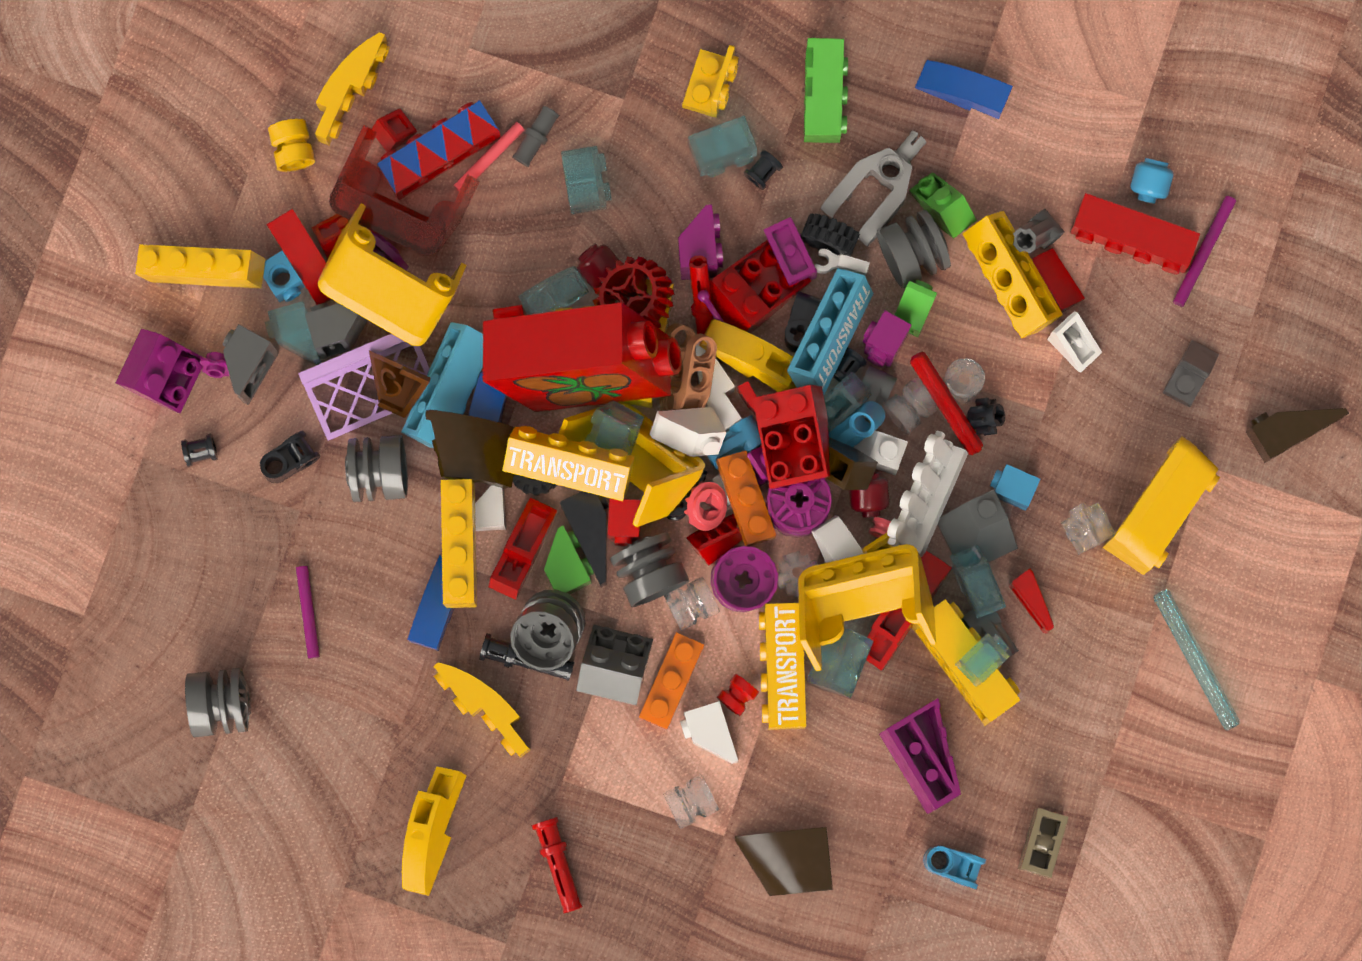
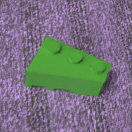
M807 39L805 54L804 142L840 143L841 134H847V116H842V104L847 105L848 86H843V75H848V57H844V39Z

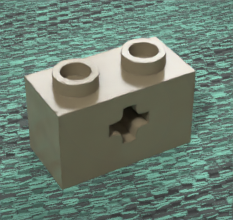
M1041 808L1034 809L1017 869L1045 878H1052L1069 817Z

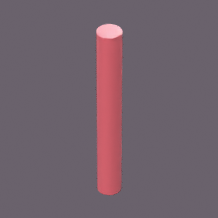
M515 122L453 185L456 190L462 194L525 129L518 122Z

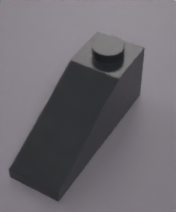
M581 491L561 501L560 505L602 588L607 585V514L604 509L609 508V505L604 496Z

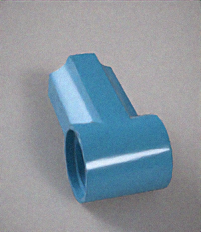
M868 401L828 432V437L854 447L863 439L871 436L885 420V411L880 404ZM863 415L866 416L867 418H869V420L871 421V423H868V422L864 419Z
M753 415L745 417L730 427V431L725 435L719 454L707 455L716 470L718 469L716 464L718 458L745 450L749 453L761 446L757 421Z

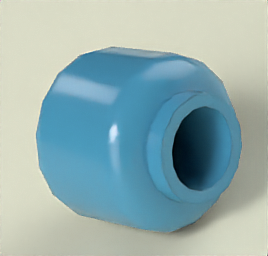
M1145 158L1144 162L1136 164L1130 188L1133 192L1139 194L1138 200L1155 204L1157 198L1165 199L1168 197L1174 176L1173 171L1168 168L1169 163Z

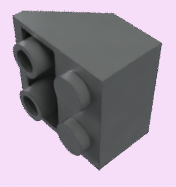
M328 303L318 304L310 308L311 312L305 313L314 348L321 359L351 351L368 321L340 303L331 306Z
M593 625L581 663L576 691L637 705L653 639L614 630L609 627Z

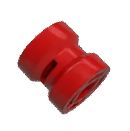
M735 674L730 680L729 690H722L716 698L740 717L746 710L744 703L754 700L759 691L744 678Z

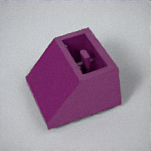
M712 204L705 205L678 237L681 280L691 279L689 260L694 256L706 257L709 278L716 277L717 269L723 268L722 243H716L715 241L716 238H720L719 213L713 214Z
M141 328L115 383L138 396L181 414L203 367L200 364V360L204 357L159 333Z

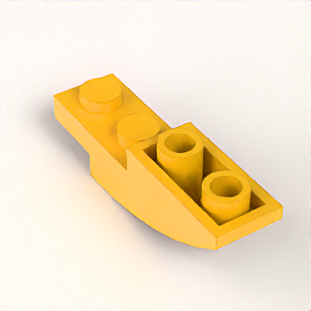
M379 32L354 49L340 63L324 85L316 101L319 110L324 112L315 132L318 142L330 146L332 139H337L343 126V123L340 121L344 112H349L355 99V96L352 95L353 92L365 96L367 89L372 90L378 76V73L375 71L379 62L384 63L390 46L387 45L388 42L385 34Z
M716 319L711 320L705 335L715 341L717 345L716 357L747 378L751 376L756 377L777 392L797 388L787 372L793 356L742 329ZM703 340L699 346L705 350L707 349V343Z
M439 662L434 665L438 672L434 675V678L444 690L449 687L457 696L452 701L463 715L469 712L474 717L483 710L485 714L481 718L491 731L497 728L504 738L500 742L511 756L517 753L521 758L530 751L512 727L521 717L496 691L460 669Z
M436 766L427 792L418 791L404 840L402 856V888L404 890L427 896L430 895L451 837L444 833L466 779V775L460 771Z

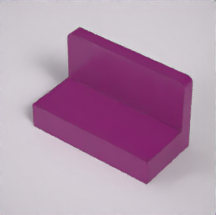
M791 217L763 229L789 286L808 277L811 280L817 278L816 268Z

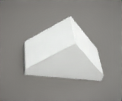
M1076 311L1057 326L1047 339L1080 373L1102 353Z
M491 485L475 503L476 531L506 530L503 488Z

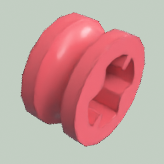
M874 517L872 521L874 527L869 529V533L877 538L887 533L891 521Z

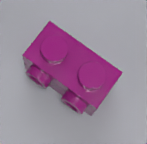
M884 310L878 323L872 320L863 336L862 343L866 344L864 354L868 355L867 360L881 368L884 365L891 367L912 325Z

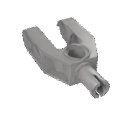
M913 130L897 150L886 148L859 160L820 208L833 218L844 201L850 200L858 184L869 176H874L881 185L890 189L892 192L859 231L860 236L858 240L867 247L876 239L877 230L886 227L904 205L912 171L910 161L927 143L922 136L915 142L918 138V133ZM893 165L898 169L899 174L896 177H887L882 169L885 166Z

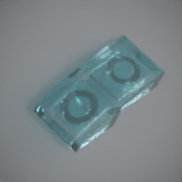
M572 266L541 281L518 297L526 313L531 315L553 312L555 308L559 307L567 308L589 293V290L577 267Z

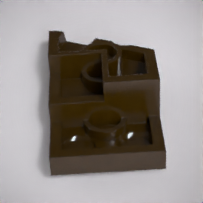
M426 410V420H431L435 436L432 444L438 456L437 463L442 478L449 480L472 479L474 483L483 482L503 489L512 488L514 474L502 470L508 439L514 429L513 426L469 415Z
M827 827L735 836L736 844L769 896L833 890Z

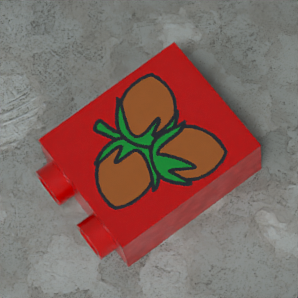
M622 302L483 321V382L534 412L671 396V375H677L681 370L682 358L677 340L674 337L670 338L668 334L653 325L650 320H646Z

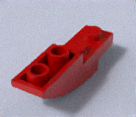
M926 551L921 560L931 598L933 599L953 567L929 551ZM902 608L880 613L871 627L872 630L856 652V654L881 671L885 669L913 626V623L905 619Z

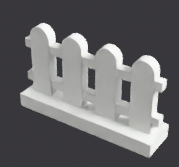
M938 430L935 435L930 434L924 446L926 456L923 463L918 462L915 465L912 473V479L914 480L910 491L906 490L900 500L902 511L898 519L894 518L890 522L887 530V535L890 537L888 540L889 545L894 547L903 544L913 545L920 557L926 552L968 455L966 450L953 446L951 441L945 440V434Z

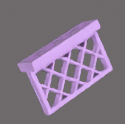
M389 334L298 373L328 441L392 414V412L387 410L376 413L378 399L374 400L360 394L366 378L374 380V376L368 374L372 366L369 350L384 357L396 352L392 360L396 362L400 351L412 346L411 344L393 334ZM413 346L418 358L414 368L410 369L427 376L430 368L420 346ZM419 362L421 363L425 373L417 370ZM368 364L365 372L357 370ZM353 371L363 375L357 392L340 386L346 373ZM340 376L337 385L329 382ZM323 383L335 387L329 405L317 400L312 389L313 387ZM339 389L355 395L349 412L332 406ZM359 397L375 403L371 416L365 419L353 414ZM320 405L327 407L325 415H323ZM331 409L347 415L343 428L332 433L326 422ZM351 417L360 420L348 425Z

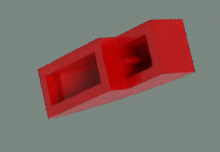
M291 209L266 224L316 305L330 301L331 298L323 294L318 287V279L326 262L294 210Z
M530 498L490 577L489 588L512 599H517L558 510Z

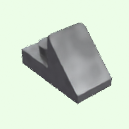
M1191 340L1163 393L1190 407L1204 381L1210 375L1219 354Z

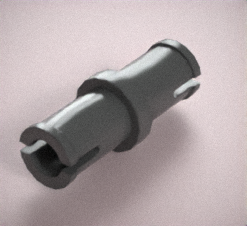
M543 106L531 128L527 127L525 130L526 136L512 158L529 167L540 146L545 145L548 141L546 136L560 115L554 110Z

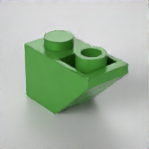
M933 172L927 177L922 178L917 185L909 190L921 207L931 215L939 228L953 239L977 221L964 195Z
M916 280L915 283L908 282L895 312V316L912 325L909 334L915 337H919L937 295L936 292L932 291L933 287L931 285Z
M564 525L557 529L544 571L554 590L570 595L592 584L589 576L594 574L586 557L580 560L576 552V548L580 547V544L573 530L567 532Z

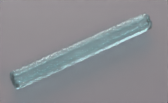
M1166 589L1157 593L1154 596V601L1223 728L1230 730L1238 726L1240 720L1170 591Z

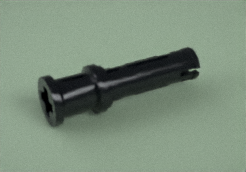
M486 633L479 660L482 661L487 658L504 663V667L507 668L517 665L566 679L567 681L570 680L575 663L567 661L563 666L554 670H537L527 666L516 656L511 642L492 638V635Z

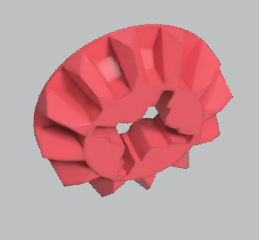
M699 482L697 487L690 489V497L685 499L688 504L684 513L689 517V524L695 526L698 530L709 531L716 528L723 521L727 511V498L724 490L714 482ZM700 502H705L712 509L704 510L700 507Z

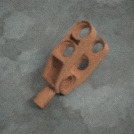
M674 323L666 330V334L670 338L675 337L676 333L680 330H685L686 339L683 344L679 345L682 368L679 374L671 375V396L659 397L660 411L704 408L710 397L717 345L711 337L702 333L695 335L692 328L682 323ZM705 340L707 343L706 352L701 356H696V345L700 341ZM696 371H701L703 375L702 381L697 386H692L690 381L692 374Z

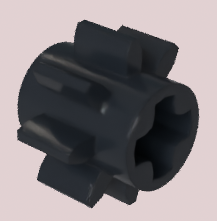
M988 397L975 399L976 406L969 408L967 419L973 429H976V434H983L984 436L997 434L996 427L1002 426L1005 422L1003 406L997 403L996 399L989 400Z

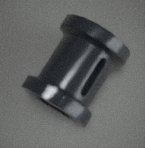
M762 150L760 153L761 157L750 170L746 169L743 172L745 177L761 190L766 188L765 183L776 170L780 171L783 168L782 164L766 150Z
M847 347L833 378L842 385L849 387L852 377L860 367H865L867 362L860 354Z
M211 433L207 434L206 438L194 441L181 440L182 452L187 467L192 466L194 462L210 458L213 461L218 460L216 444ZM206 448L204 451L193 452L196 449Z

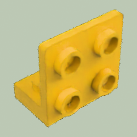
M729 45L726 56L700 49L682 108L717 118L719 109L725 110L730 94L728 93L730 88L728 81L734 82L739 66L737 65L739 57L735 56V46Z

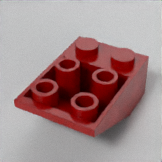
M766 240L710 280L711 300L714 302L715 308L724 322L752 333L794 298L798 291H802L808 286L811 280L808 277L789 286L768 240Z
M807 385L754 397L753 404L769 488L775 489L830 477L828 416L822 386Z

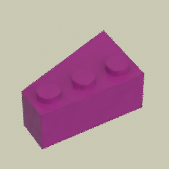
M938 698L879 734L927 814L961 795L953 757L950 755L946 739V728L943 726L939 710L941 707Z

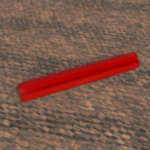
M923 351L914 354L911 357L910 364L969 455L979 453L983 447L982 441L932 362Z

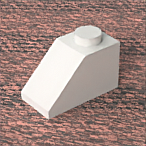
M713 407L657 411L650 431L652 439L690 457L719 454L726 435V430Z
M875 431L871 436L854 446V448L878 462L876 469L896 475L908 441Z
M720 701L684 712L685 720L680 721L685 739L691 737L693 744L731 764L738 762Z

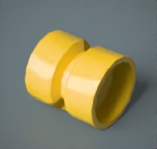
M288 119L268 127L271 145L277 148L274 151V158L278 171L290 172L301 170L315 163L312 145L306 143L310 137L306 120Z

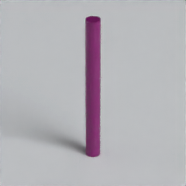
M1225 196L1173 300L1174 304L1184 307L1236 203L1234 198Z

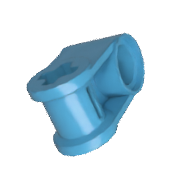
M934 846L925 852L923 863L927 871L950 879L954 883L977 890L978 884L976 880L981 865L985 864L986 859L944 846ZM937 851L942 852L946 856V864L941 869H936L931 863V857Z

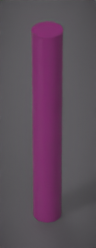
M308 566L296 567L307 657L308 659L320 657L309 571Z

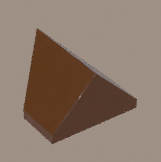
M369 350L378 397L377 406L405 418L430 383L431 378Z

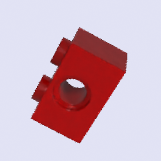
M609 498L608 538L609 540H614L615 546L625 547L628 544H632L633 541L640 539L641 526L636 527L632 523L641 500L623 499V501Z

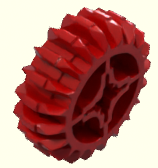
M627 256L625 264L620 260H616V268L614 270L606 267L608 273L606 278L598 277L599 282L602 283L601 287L593 288L599 296L592 300L594 305L612 304L618 300L646 320H650L656 327L662 328L659 320L661 317L669 318V314L665 310L666 308L674 307V305L668 298L675 295L674 290L670 288L672 281L666 276V270L661 266L659 267L655 261H647L644 257L640 256L636 260ZM647 278L650 279L652 284V295L647 293L648 285L645 284Z

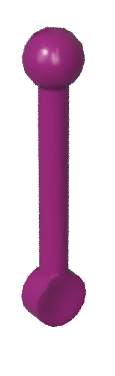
M701 290L698 293V299L706 304L716 320L724 322L710 301L709 292Z

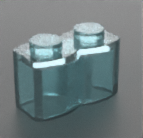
M597 146L561 151L571 215L607 209L606 201L612 199L609 182L603 183L601 172L607 171L604 153L598 154Z

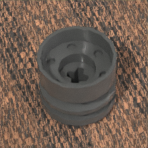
M924 209L917 212V221L913 216L906 217V233L897 223L877 230L878 242L885 261L896 282L903 289L907 287L909 281L915 283L916 280H922L921 265L930 275L937 274L936 264L941 270L951 267L947 251L948 247L943 233L931 215Z
M402 435L381 436L379 450H374L369 437H364L363 451L360 449L357 438H350L348 440L345 473L347 485L350 488L354 503L363 501L364 488H366L368 501H375L377 487H382L386 500L407 499V461Z
M669 533L638 539L632 544L625 546L620 552L610 558L613 567L627 564V566L616 572L618 578L633 576L634 578L633 581L623 588L631 607H637L656 600L690 582L682 562L667 565L666 560L676 553L675 547L660 549L671 542Z
M543 590L534 594L526 602L510 634L511 646L516 656L527 666L537 670H554L563 666L571 658L576 645L582 637L586 625L585 613L579 602L565 592Z
M233 668L230 680L226 669L219 670L217 684L213 683L209 671L188 673L186 675V709L193 738L216 735L218 721L222 722L226 734L233 733L234 720L238 733L248 732L251 699L242 668Z

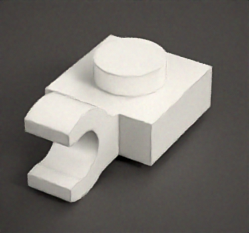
M827 249L819 250L818 255L826 257L828 264L825 266L815 264L817 273L826 274L833 269L837 270V268L865 275L866 277L870 262L843 254L836 255Z

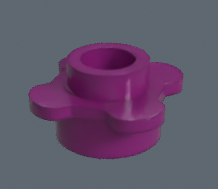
M209 352L206 354V358L200 360V364L203 365L202 372L213 378L230 376L223 353Z

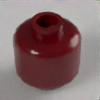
M594 243L577 258L580 261L577 270L592 288H598L602 285L598 277L606 278L608 275L606 267L614 270L616 268V260L619 261V258L607 245L598 246Z
M874 472L868 490H849L851 509L856 512H862L863 518L880 516V510H884L890 505L888 480L880 477L879 472Z

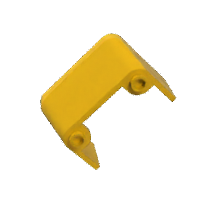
M360 203L339 235L318 279V287L327 297L413 346H422L432 334L453 298L467 265L461 262L451 278L446 274L432 273L425 282L373 251L376 244L375 237L369 229L358 224L366 208L364 204Z
M615 402L564 418L559 434L566 436L568 440L576 442L590 441L600 448L608 450L613 448L622 449L628 455L635 456L630 482L644 492L632 523L636 527L667 517L701 478L705 468V463L700 457H690L652 439L650 431L654 422L629 404Z
M1183 436L1167 451L1168 456L1117 532L1102 547L1142 575L1150 571L1153 566L1160 568L1169 555L1165 551L1166 547L1205 490L1211 492L1220 479V476L1216 474L1219 468L1191 441Z
M903 544L811 566L800 574L798 579L800 642L815 671L822 670L821 646L832 644L842 637L845 621L902 608V613L908 622L913 624L920 623L930 645L936 644L934 605L921 557L913 545Z

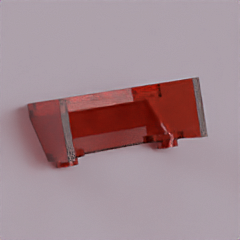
M363 125L330 194L329 203L332 210L350 220L360 203H362L366 208L358 222L359 225L422 255L431 256L438 253L459 226L480 181L467 174L455 202L441 201L433 207L429 217L422 215L376 192L381 181V173L374 164L366 161L365 158L377 132Z

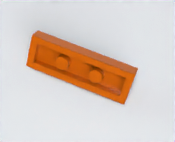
M745 450L718 458L716 464L744 544L749 547L775 539L777 535L751 462L747 457L748 453Z
M676 632L639 718L663 729H668L704 648V644Z

